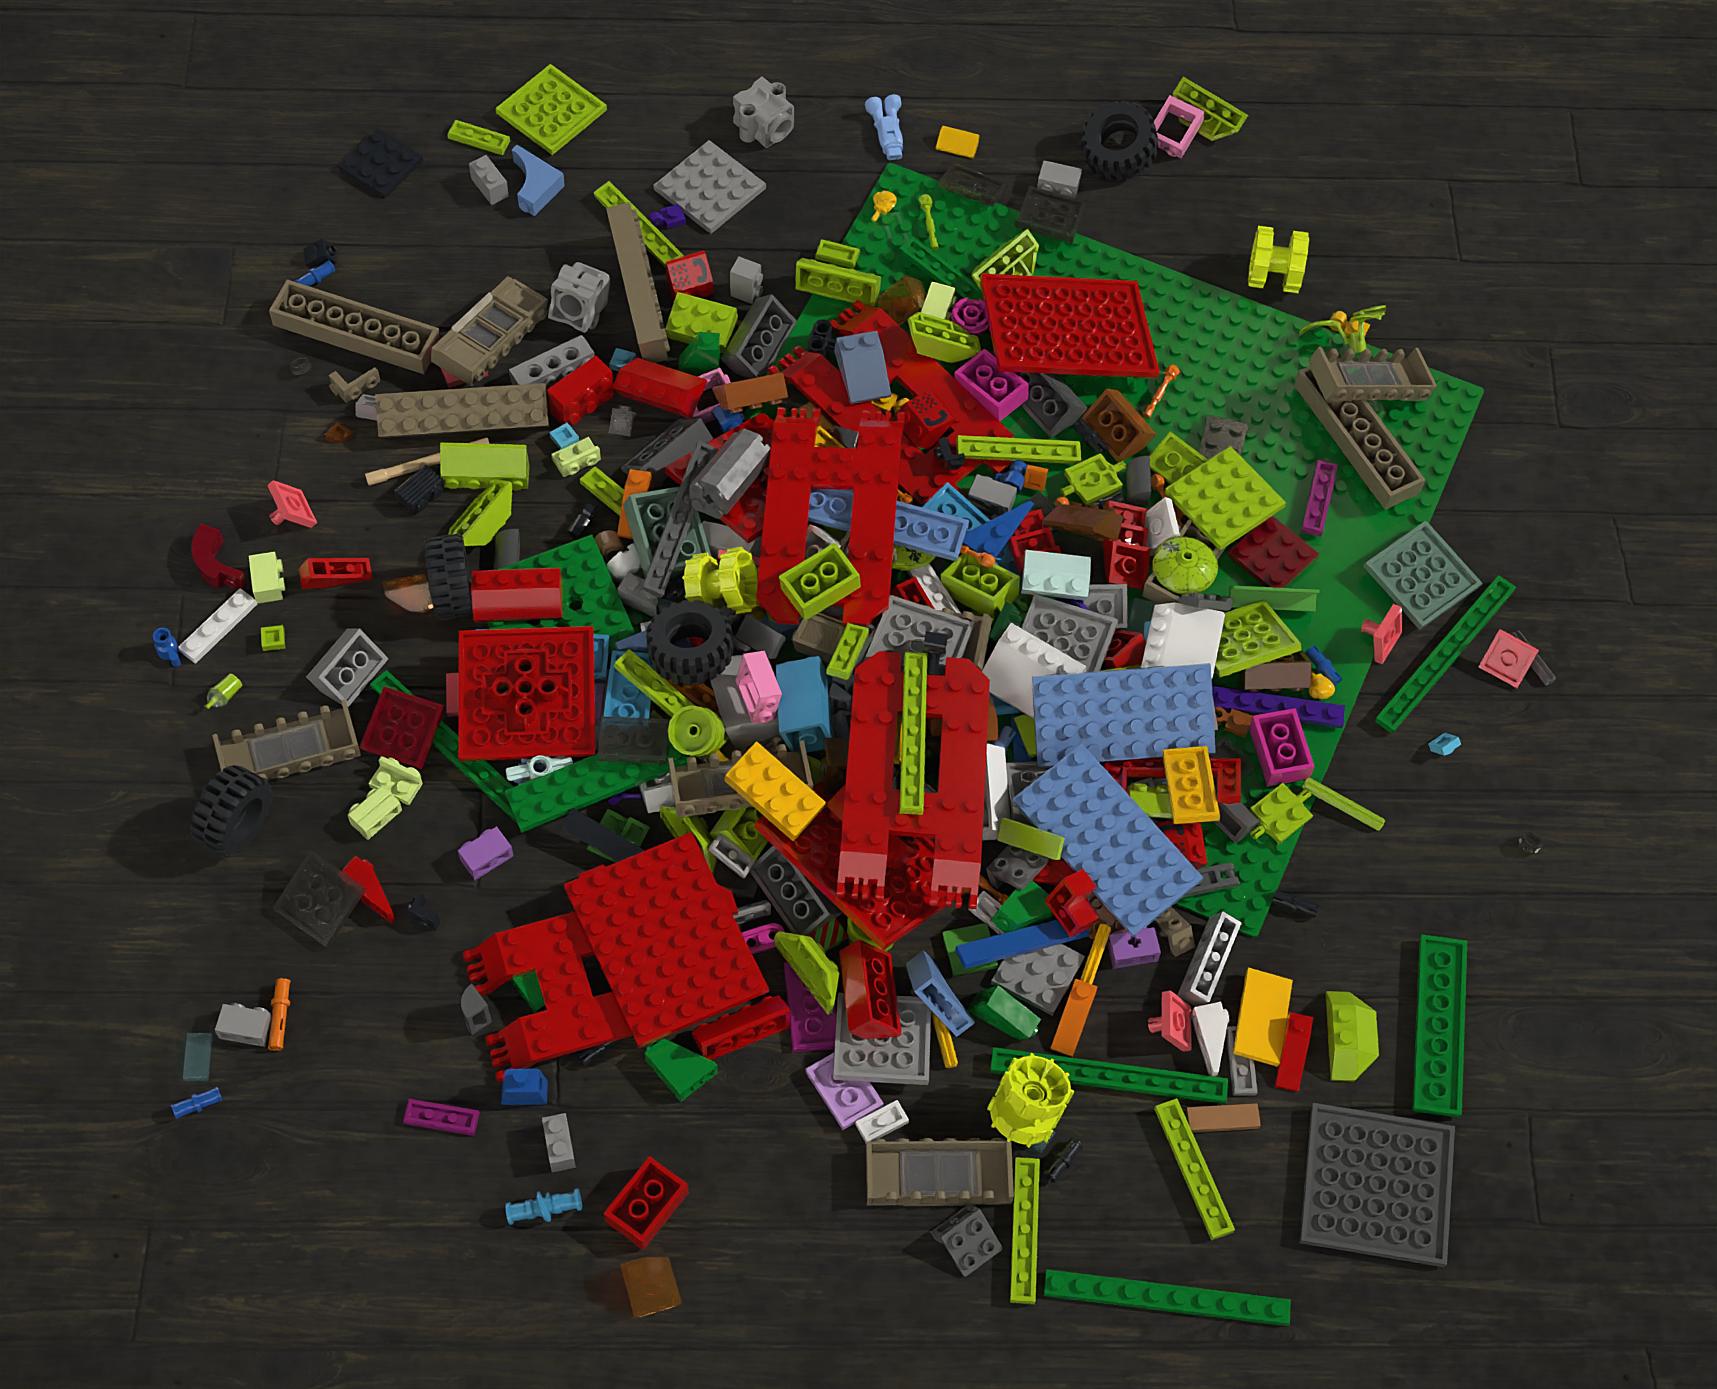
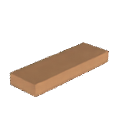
M1257 1103L1187 1107L1186 1109L1187 1122L1192 1133L1260 1129L1261 1127Z

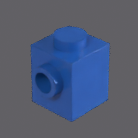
M720 405L711 409L715 421L723 433L743 423L742 420L745 419L742 411L730 413V409L723 411Z

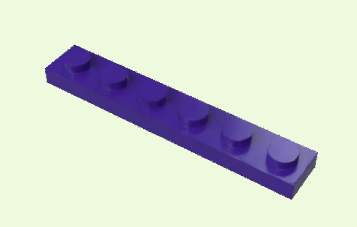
M1216 686L1212 690L1214 707H1222L1226 712H1231V709H1235L1255 716L1296 708L1300 723L1340 729L1344 725L1345 705Z

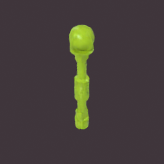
M924 194L919 197L921 209H924L926 214L925 222L927 232L930 235V248L932 251H936L939 247L934 234V221L930 213L932 199L928 194Z

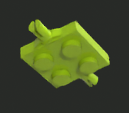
M1100 453L1065 469L1064 472L1070 485L1061 488V494H1063V497H1066L1075 492L1085 505L1091 504L1099 498H1104L1122 489L1123 484L1117 477V472L1126 469V464L1124 461L1111 465Z
M1284 783L1280 784L1250 808V811L1260 820L1259 826L1250 831L1251 837L1253 836V839L1256 840L1265 832L1278 844L1283 842L1313 817L1303 804L1311 796V792H1308V789L1305 788L1298 795H1295Z

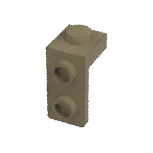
M376 368L371 369L349 384L336 371L329 375L331 391L335 395H339L346 403L358 398L360 394L369 388L375 387L380 382L379 373Z
M1172 907L1168 908L1154 920L1168 935L1170 950L1175 957L1195 947L1191 925Z

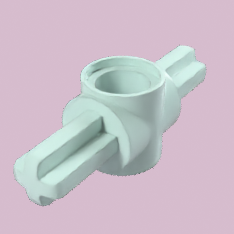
M535 756L533 759L526 760L524 765L507 768L506 776L508 781L527 777L533 780L573 764L572 757H555L550 759L549 756ZM541 763L545 766L546 770L539 773L534 770L533 766Z

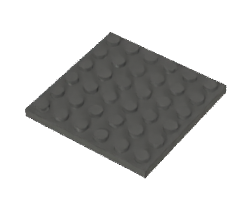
M1313 1103L1310 1116L1300 1243L1445 1267L1448 1255L1455 1126Z

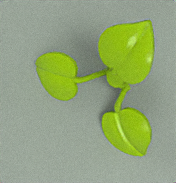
M1386 305L1375 306L1353 313L1355 317H1352L1350 322L1358 321L1359 332L1349 334L1350 338L1346 337L1339 323L1333 320L1310 323L1300 330L1299 336L1307 329L1313 327L1335 326L1344 339L1345 345L1349 344L1350 349H1353L1355 354H1360L1367 349L1364 337V321L1374 318L1381 320V317L1385 315Z

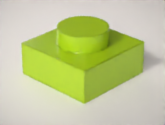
M283 625L261 628L263 651L285 649Z

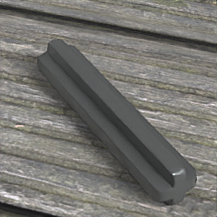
M1517 630L1511 634L1530 645L1520 631ZM1537 654L1530 666L1545 685H1550L1555 681L1556 677Z

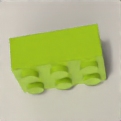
M677 292L665 328L667 338L690 344L698 332L720 333V353H724L730 343L738 318L737 308Z
M836 543L831 544L779 576L782 591L804 621L861 587L859 573Z
M968 554L959 556L958 560L954 561L941 574V583L952 599L982 614H988L994 620L999 616L1005 602L1011 603L1019 595L1020 576L996 564L987 568L979 564L975 557Z

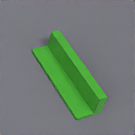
M1229 586V598L1233 599L1232 607L1237 608L1265 600L1272 609L1316 611L1317 593H1320V590Z

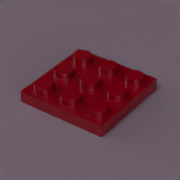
M1274 516L1259 524L1228 554L1230 559L1264 587L1273 588L1287 587L1319 556L1317 551Z
M384 686L359 748L387 759L393 758L399 763L422 770L446 707Z

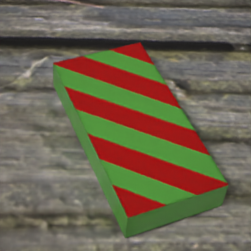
M836 918L808 935L816 943L821 944L825 953L848 940V934Z

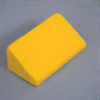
M942 126L936 149L973 159L979 144V135Z

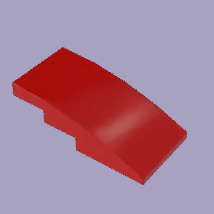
M1110 500L1106 501V507L1116 509L1115 513L1123 516L1118 540L1103 539L1106 581L1109 584H1127L1129 588L1144 590L1148 577L1151 549L1147 547L1148 528L1144 527L1146 508Z
M1041 509L1028 512L1007 541L1021 579L1023 577L1025 550L1061 554L1059 545H1055L1050 527L1047 528L1046 525L1042 524L1044 517Z

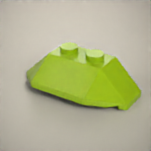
M1182 77L1173 92V97L1204 111V121L1197 133L1211 141L1238 133L1248 117L1246 113L1185 77ZM1179 117V121L1182 124L1190 127L1191 122Z
M1026 229L1003 244L974 269L971 276L981 291V273L1032 276L1039 245L1030 231Z
M921 312L914 314L908 319L917 354L954 363L972 358L981 352L978 337L974 334L971 335L952 321Z
M503 480L494 481L491 487L475 498L450 528L448 535H462L465 546H483L489 543L511 515L512 483Z
M1136 783L1134 786L1126 787V793L1148 817L1155 820L1173 821L1168 787L1166 785H1157L1156 788L1147 787L1146 784Z
M664 805L660 807V818L674 838L692 832L714 876L718 858L708 850L713 838L707 830L708 825L706 821L697 815L677 818L675 807Z
M785 932L776 933L773 944L828 1015L832 1013L839 978L837 965L832 960L829 961L821 944L816 943L812 937Z
M1326 991L1331 1081L1354 1082L1379 1056L1376 1011L1350 992Z

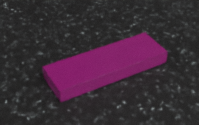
M409 1099L403 1123L475 1136L480 1112L479 1110Z

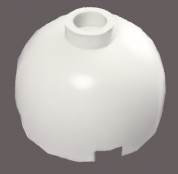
M634 543L627 546L629 551H620L606 564L611 578L618 583L623 581L628 572L640 578L644 577L639 554Z

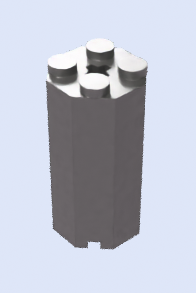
M742 429L738 433H733L690 484L691 505L695 510L720 519L732 509L770 462V447L767 444L765 446L762 444L763 438L759 434Z

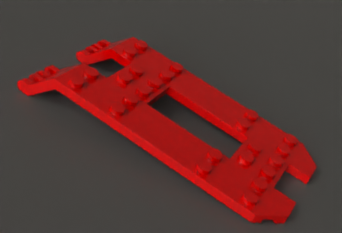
M857 300L852 304V308L858 314H854L851 309L846 308L843 313L841 312L837 315L839 322L843 325H839L834 319L829 321L832 324V332L838 336L845 337L877 331L883 349L889 384L897 380L914 397L933 390L956 418L954 423L948 428L951 434L947 437L952 455H957L956 437L958 435L1014 438V435L934 358L917 354L912 337L881 308L865 306ZM798 345L793 349V354L799 358L798 360L794 359L791 354H786L784 359L778 360L779 367L784 371H779L775 365L767 369L769 375L783 372L785 383L793 384L818 409H821V412L836 426L859 432L863 410L869 411L870 420L876 421V412L879 410L870 401L850 404L840 370L838 371L822 354L807 352ZM882 413V421H885V415ZM902 434L898 487L904 493L910 495L918 507L924 506L947 482L968 500V496L956 485L982 463L994 474H1002L1011 466L1013 461L965 459L963 467L954 471H943L940 461L935 458L934 448L924 454L912 441Z
M778 407L777 416L773 423L756 602L770 614L777 624H799L800 614L782 591L779 576L805 561L811 489L854 490L848 560L860 575L861 587L831 606L844 607V627L847 626V623L866 627L877 615L883 614L889 609L905 412H898L897 421H891V413L886 411L885 421H882V411H877L875 421L870 420L869 411L863 410L859 425L857 448L815 447L816 432L820 425L821 409H814L812 418H806L807 409L801 408L800 418H797V408L791 410V417H785V407Z
M878 651L855 668L836 897H845L844 883L848 882L854 883L852 898L857 899L858 885L860 883L863 884L862 900L868 899V884L877 885L875 900L883 901L889 835L935 839L930 906L938 905V890L947 891L945 897L946 907H951L952 892H956L955 908H960L962 906L961 892L970 893L968 908L977 909L982 853L990 679L969 659L946 657L945 676L927 674L926 718L942 719L938 794L924 792L923 815L900 814V790H892L897 715H902L904 672H900L901 653Z
M718 885L732 915H738L732 891ZM575 912L495 933L476 948L462 953L466 962L482 957V961L470 964L466 968L467 973L471 974L469 975L470 982L475 983L486 978L488 979L485 984L474 986L481 996L491 993L512 977L536 971L546 1010L520 1017L498 1033L485 1037L488 1046H494L504 1041L506 1044L502 1048L490 1051V1057L496 1058L492 1060L493 1067L495 1068L511 1062L512 1067L509 1069H528L541 1061L633 1036L613 992L595 997L592 995L582 958L595 954ZM500 1070L495 1074L497 1082H502L505 1070Z

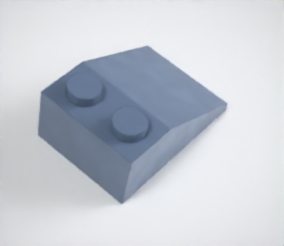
M877 331L836 338L834 352L850 404L891 397L883 349Z

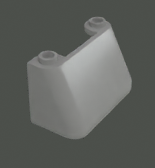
M743 655L731 656L732 660L720 675L716 674V678L711 680L723 725L737 750L753 745L756 741L761 742L780 735L778 708L774 720L768 723L752 724L735 681Z

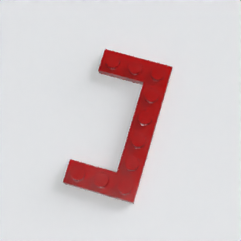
M1163 758L1105 761V769L1125 791L1127 777L1166 778ZM1209 758L1213 778H1218V803H1241V759Z

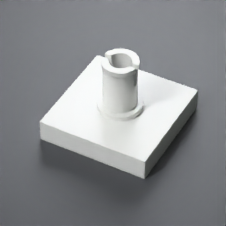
M1163 498L1146 511L1144 527L1148 528L1147 547L1151 548L1150 556L1155 554L1162 543L1180 536L1182 528L1177 524L1170 498Z

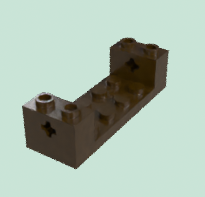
M941 736L925 737L924 773H932L934 786L938 789ZM849 737L824 738L820 765L823 795H835L844 785L846 786ZM901 762L900 765L894 764V767L899 770L901 768Z

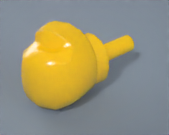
M882 191L874 195L873 200L876 213L871 220L875 222L880 214L886 215L895 206L897 198L893 193Z
M1311 670L1310 696L1320 700L1332 696L1335 692L1333 683L1322 674L1316 675Z

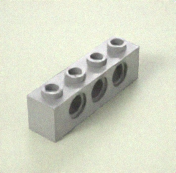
M580 335L509 369L510 381L513 385L545 383L546 388L552 387L555 383L593 358L594 352L583 335Z
M1223 911L1209 917L1178 992V997L1195 1007L1210 1002L1242 922Z

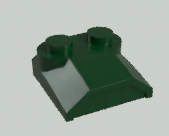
M1005 602L989 635L985 658H990L996 644L1011 623L1018 627L1021 625L1023 620L1020 617L1021 612L1011 603Z

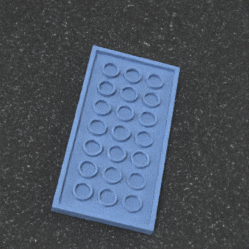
M1210 663L1032 676L1037 766L1057 764L1080 744H1083L1098 762L1162 757V749L1207 746L1208 753H1216Z
M1080 744L1012 799V802L1035 828L1065 837L1061 857L1074 872L1081 869L1085 870L1096 886L1093 893L1132 937L1141 932L1203 880V876L1083 744Z

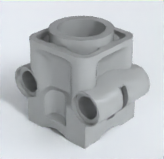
M760 77L751 88L741 91L733 97L735 108L733 123L739 127V135L742 141L752 142L756 139L765 148H769L774 143L782 141L792 131L794 127V106L786 100V87L784 84L779 82L771 84L765 78Z
M576 262L572 267L563 265L557 280L551 287L552 299L548 318L569 324L582 332H586L588 328L593 330L598 323L599 313L608 303L610 276L605 272Z

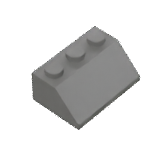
M347 629L307 675V678L320 692L341 705V700L345 699L349 707L388 658L361 629Z

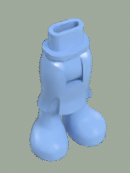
M893 94L885 98L883 103L886 113L885 117H883L881 99L878 97L867 99L865 108L875 121L874 126L877 128L879 143L883 153L887 155L888 160L901 159L903 157V138L899 128V119L897 118V111L901 107L900 96Z

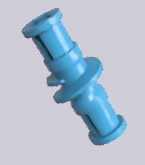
M576 1188L574 1192L558 1193L552 1196L548 1192L545 1198L538 1191L535 1200L529 1199L515 1204L508 1202L505 1204L509 1225H512L514 1221L530 1220L543 1216L546 1222H550L553 1213L559 1214L572 1209L580 1211L582 1210L580 1191Z

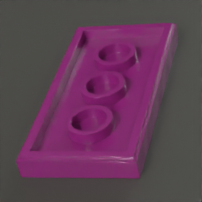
M784 962L787 1003L790 1009L792 1052L835 1049L837 1019L835 1003L832 1013L828 1015L789 963Z

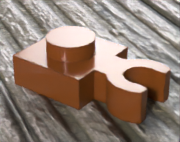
M1215 707V714L1221 716L1220 718L1216 717L1217 725H1226L1224 731L1245 738L1252 715L1235 709H1231L1229 714L1222 707Z

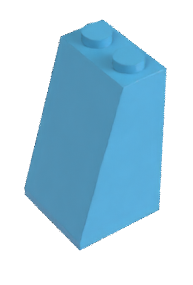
M819 656L776 665L777 683L782 693L778 705L779 733L790 752L799 751V741L804 740L806 753L822 750L824 738H835L825 666Z

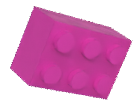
M983 349L955 371V379L999 421L1003 420L1028 399V383L1015 372H999L996 358L986 349Z
M1296 708L1253 716L1249 725V731L1266 785L1273 786L1306 780L1308 777H1311L1314 763Z

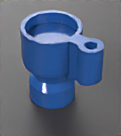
M1019 460L1012 462L1009 468L1010 471L1005 474L996 473L993 478L995 481L1008 483L1017 488L1016 495L1022 489L1024 484L1023 476L1026 474L1027 465Z
M167 628L156 629L153 633V639L158 656L161 659L170 660L174 667H178L181 662L178 657L179 649L175 638Z

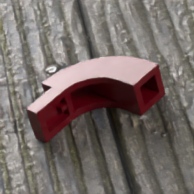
M200 523L192 540V554L200 575L208 584L217 589H220L223 583L231 588L244 589L247 581L243 571L223 565L216 560L217 552L224 542L221 531Z

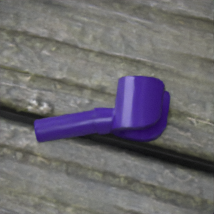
M621 792L613 795L614 797L609 800V803L616 805L621 799H641V793Z

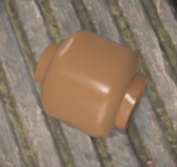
M607 530L595 537V542L604 562H609L620 551L624 552L623 543L616 532Z

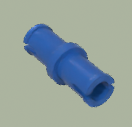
M328 260L315 269L311 268L307 274L296 279L295 282L309 287L313 284H319L321 279L334 273L335 268Z
M1316 645L1310 647L1305 652V655L1316 666L1315 670L1328 678L1334 686L1343 680L1332 667V662L1323 656Z
M215 1087L198 1095L194 1093L191 1095V1098L172 1104L171 1107L176 1119L196 1110L200 1112L202 1108L223 1100L218 1087Z

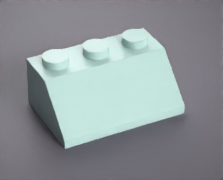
M1025 550L1021 593L1086 601L1089 592L1091 557Z

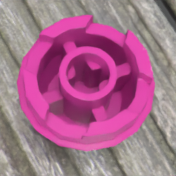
M964 298L952 310V322L964 328L971 335L974 334L979 337L989 327L985 303L981 299L976 301Z

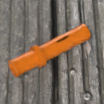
M284 978L275 981L274 999L271 1000L273 1010L268 1049L273 1051L283 1049L287 1008L290 1007V1001L288 1000L290 980Z

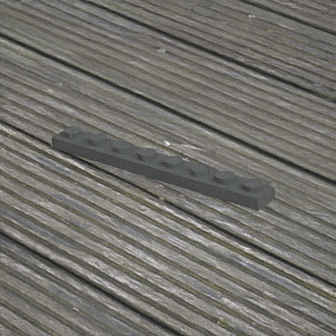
M700 440L696 443L641 590L659 598L664 595L695 513V509L691 505L690 484L718 451L717 448Z

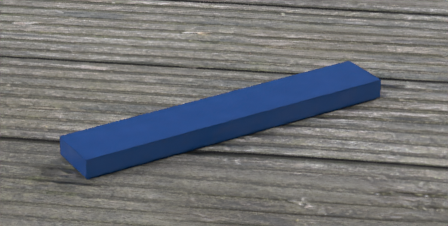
M1054 920L956 946L955 951L964 969L1088 937L1090 931L1087 929L1070 938L1060 922Z

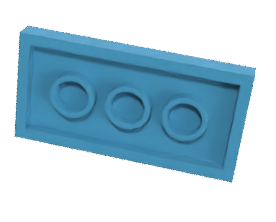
M612 650L602 733L630 736L647 735L652 700L613 667L615 662L626 651ZM634 652L653 669L648 653Z

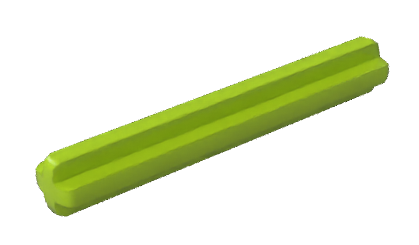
M1308 777L1303 783V789L1307 788L1311 794L1372 828L1380 830L1385 823L1384 818Z

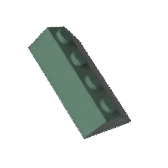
M680 487L629 495L623 504L634 544L639 554L644 577H646ZM695 510L669 580L676 578L680 573L684 574L685 561L692 559V555L708 552L709 556H711L697 510Z

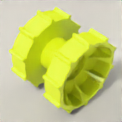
M1258 226L1252 247L1248 286L1263 288L1268 272L1284 274V292L1299 293L1305 273L1309 233L1293 231L1289 247L1273 245L1274 233L1272 227Z
M743 546L727 549L726 553L720 555L719 565L717 558L714 559L709 556L708 552L692 555V559L685 561L686 567L682 578L686 592L685 598L689 602H694V600L701 601L702 604L707 602L712 604L714 609L717 607L721 610L726 601L727 608L736 611V614L752 612V608L759 606L756 602L758 568H756L752 553L743 550Z
M1033 1053L1020 1059L1013 1058L995 1093L996 1097H992L987 1107L993 1121L991 1126L993 1128L996 1127L1007 1138V1142L1011 1140L1025 1144L1028 1148H1030L1031 1144H1037L1042 1141L1047 1143L1053 1132L1052 1128L1056 1127L1067 1106L1066 1104L1069 1103L1074 1094L1068 1079L1069 1073H1065L1056 1065L1054 1059L1048 1060L1043 1057L1034 1056Z

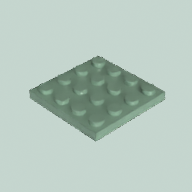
M1424 521L1371 558L1363 566L1394 602L1401 606L1402 611L1419 630L1483 584L1427 521Z

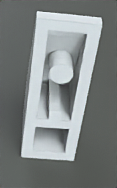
M1221 1002L1194 1007L1191 1014L1208 1074L1216 1077L1219 1072L1227 1024L1229 1023L1228 1012L1226 1009H1223Z

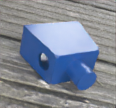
M506 1069L502 1080L501 1105H547V1079L539 1069Z

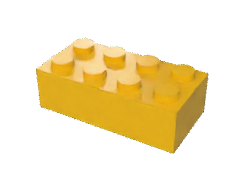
M757 741L725 775L724 781L792 841L802 833L826 804L821 797Z

